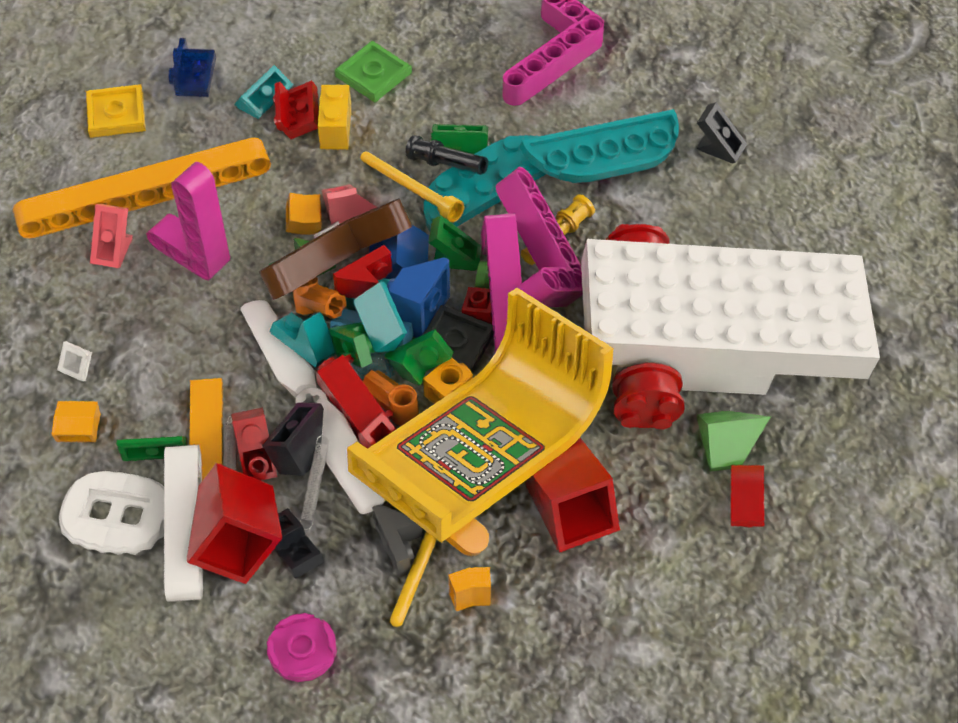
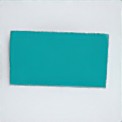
M273 65L234 105L238 109L259 119L274 105V84L281 82L287 90L294 84Z
M381 281L354 300V306L375 352L394 351L407 334L385 282Z

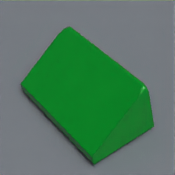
M434 124L432 126L431 141L438 140L444 147L475 154L488 146V126Z
M186 436L123 439L117 440L116 444L122 461L164 459L165 447L187 446L188 440Z

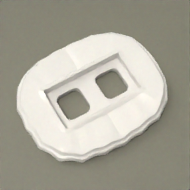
M102 471L89 473L74 482L63 500L59 514L61 533L72 544L81 545L87 550H97L101 553L111 552L117 555L129 553L136 555L142 550L152 549L155 542L164 537V486L153 479L123 472ZM100 501L112 504L106 519L89 517L95 502ZM127 507L143 509L138 524L131 525L121 522Z

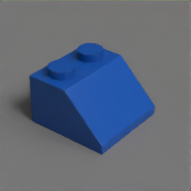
M443 257L402 268L397 277L392 278L387 285L401 320L412 323L413 337L415 338L424 334L441 305L444 306L450 297L449 259Z

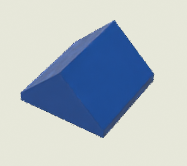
M413 225L398 235L370 245L369 253L383 245L391 252L392 272L384 279L396 278L402 268L428 262L429 235Z

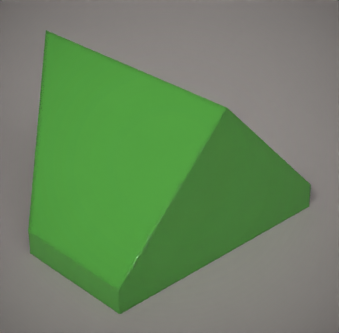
M735 411L697 414L696 418L710 472L731 469V465H743L771 416Z

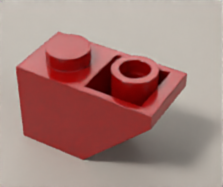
M263 407L231 414L243 474L260 481L276 478V468L262 446L269 438Z

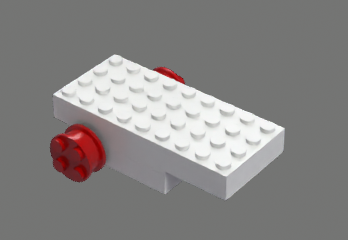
M622 224L617 226L615 231L610 233L605 240H586L581 260L584 330L614 348L611 372V387L614 395L617 397L613 406L614 415L621 422V425L626 428H656L662 430L671 427L672 423L679 419L685 410L684 399L679 394L681 390L766 395L775 374L869 379L880 359L864 263L860 255L670 244L668 235L661 227L647 224Z

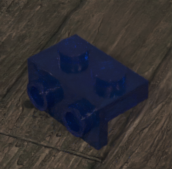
M186 38L179 39L178 48L173 50L174 67L169 68L168 75L169 84H173L176 96L209 97L216 62L215 50L188 49Z

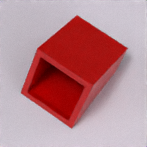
M581 437L564 453L525 481V485L559 553L620 531L613 478Z
M216 463L198 487L187 552V563L247 584L282 540L274 488L270 484Z

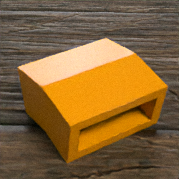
M290 193L286 202V232L311 235L322 231L320 194L302 195Z
M58 401L52 427V436L55 441L96 442L101 416L98 401Z
M490 567L466 568L448 574L449 595L456 612L472 606H490Z

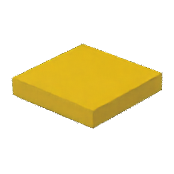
M141 84L86 91L87 124L90 138L146 131L144 98Z

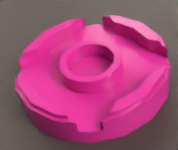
M308 613L293 614L281 620L274 627L275 630L271 636L269 635L267 641L268 659L274 671L287 680L304 682L316 679L331 667L337 653L336 638L330 625L323 619L320 620Z

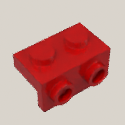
M311 80L290 90H287L281 82L275 83L273 101L276 112L274 123L277 129L283 131L290 140L318 129V89L315 83Z

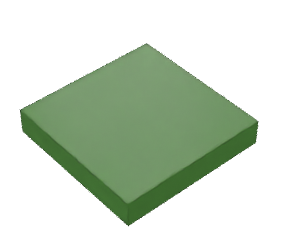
M374 41L369 42L335 69V77L374 103L412 73L411 65Z

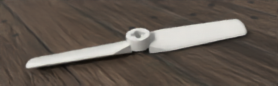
M256 300L244 304L240 310L277 380L296 398V404L310 402L322 404L324 412L321 444L324 445L321 447L328 445L327 456H324L326 457L325 462L359 513L367 514L373 511L372 507L383 505L386 501L384 498L348 472L347 447L359 441L344 414L327 400L326 394L322 390L317 388L315 372L309 362L270 333L272 323L279 320L269 303L265 300Z

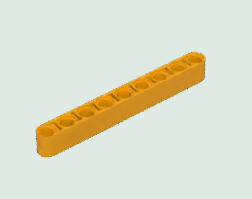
M255 137L27 198L14 205L13 214L19 234L24 238H36L94 222L95 205L97 204L128 208V212L173 200L175 198L172 182L194 162H200L210 170L216 187L262 175L270 169L271 162L262 140Z

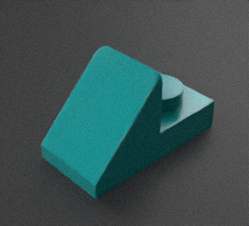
M291 312L272 323L270 333L315 368L327 359L335 356L334 345L321 312L305 321Z

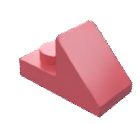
M105 204L95 205L90 264L114 268L121 267L133 236L126 234L128 208Z

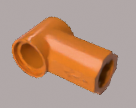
M317 277L292 291L295 310L298 314L308 315L321 312L323 316L335 319L342 315L343 309L347 306L344 295L319 285Z
M371 370L364 376L363 383L379 405L386 411L390 409L393 412L392 421L395 424L402 426L419 415L417 393L413 387L404 384L399 385L379 370Z

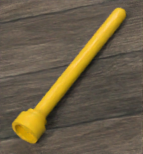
M367 151L361 154L362 162L435 205L440 215L446 220L455 222L462 216L465 206L461 200L454 196L443 197Z
M427 531L390 617V623L394 627H400L403 624L437 541Z

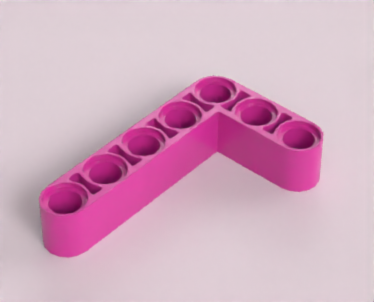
M541 0V18L559 31L560 34L504 73L502 97L505 103L512 106L525 103L600 49L603 43L604 20L577 0Z
M194 162L172 182L179 218L168 213L146 233V236L157 250L202 279L209 281L230 261V254L214 177L206 166L200 162Z
M517 167L497 183L495 187L508 214L515 213L517 231L539 269L538 272L520 284L519 289L547 307H567L583 295L581 264L534 179L527 170Z
M515 213L484 216L481 228L483 255H487L495 353L503 339L507 325L508 293L515 288L519 289V285L522 284Z

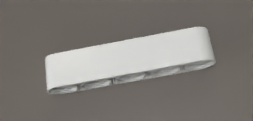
M199 445L165 447L164 589L167 602L200 600L203 598V568L187 563V552L198 487L202 482V459Z

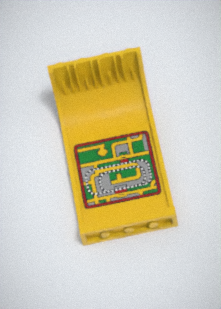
M515 288L508 293L507 325L503 339L496 353L484 369L471 380L368 449L357 441L347 447L348 472L442 543L564 453L582 436L597 415L607 394L611 379L614 348L542 304L534 297Z

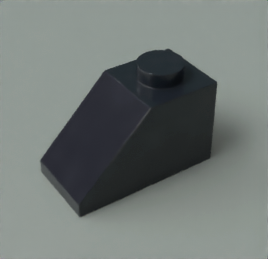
M297 403L262 445L280 475L304 476L311 469L314 453L320 450H315L316 445H321L324 408L321 403Z

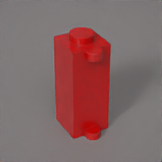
M351 354L342 355L337 359L331 357L318 367L316 382L331 403L344 414L360 442L358 434L379 413L383 412L389 420L394 414L390 409L384 412L350 365L354 361Z

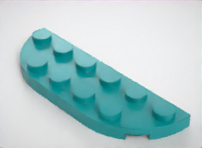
M672 109L521 140L519 147L532 165L551 177L571 183L591 182L647 170L662 163L675 146L679 134V121L675 110Z
M508 136L475 153L474 155L485 156L488 159L487 171L484 174L482 173V175L451 167L441 173L431 183L429 189L443 197L454 196L464 203V212L457 221L451 222L453 225L458 227L500 202L501 200L495 186L517 167L527 170L534 181L546 175L529 162L519 147L521 140L539 136ZM424 199V219L430 232L432 219L440 216V213L435 205Z

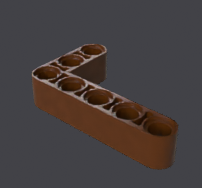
M399 198L340 223L259 271V274L272 299L275 300L294 291L357 251L398 235L413 225Z

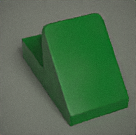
M441 215L432 219L428 243L436 248L434 260L444 257L449 259L450 269L477 270L480 263L482 245Z
M362 322L329 328L337 358L342 355L351 354L354 358L352 364L361 368L373 363L370 354L375 351Z
M434 329L396 348L394 351L387 352L385 358L404 380L420 386L426 371L450 360L453 350Z

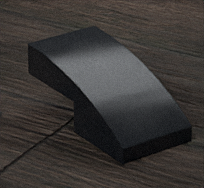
M288 508L278 513L282 540L274 550L296 579L324 563L321 552L307 537L303 525Z

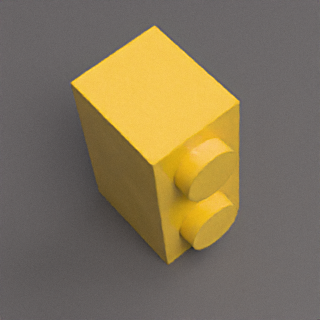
M321 85L318 117L320 149L348 150L352 109L349 85Z

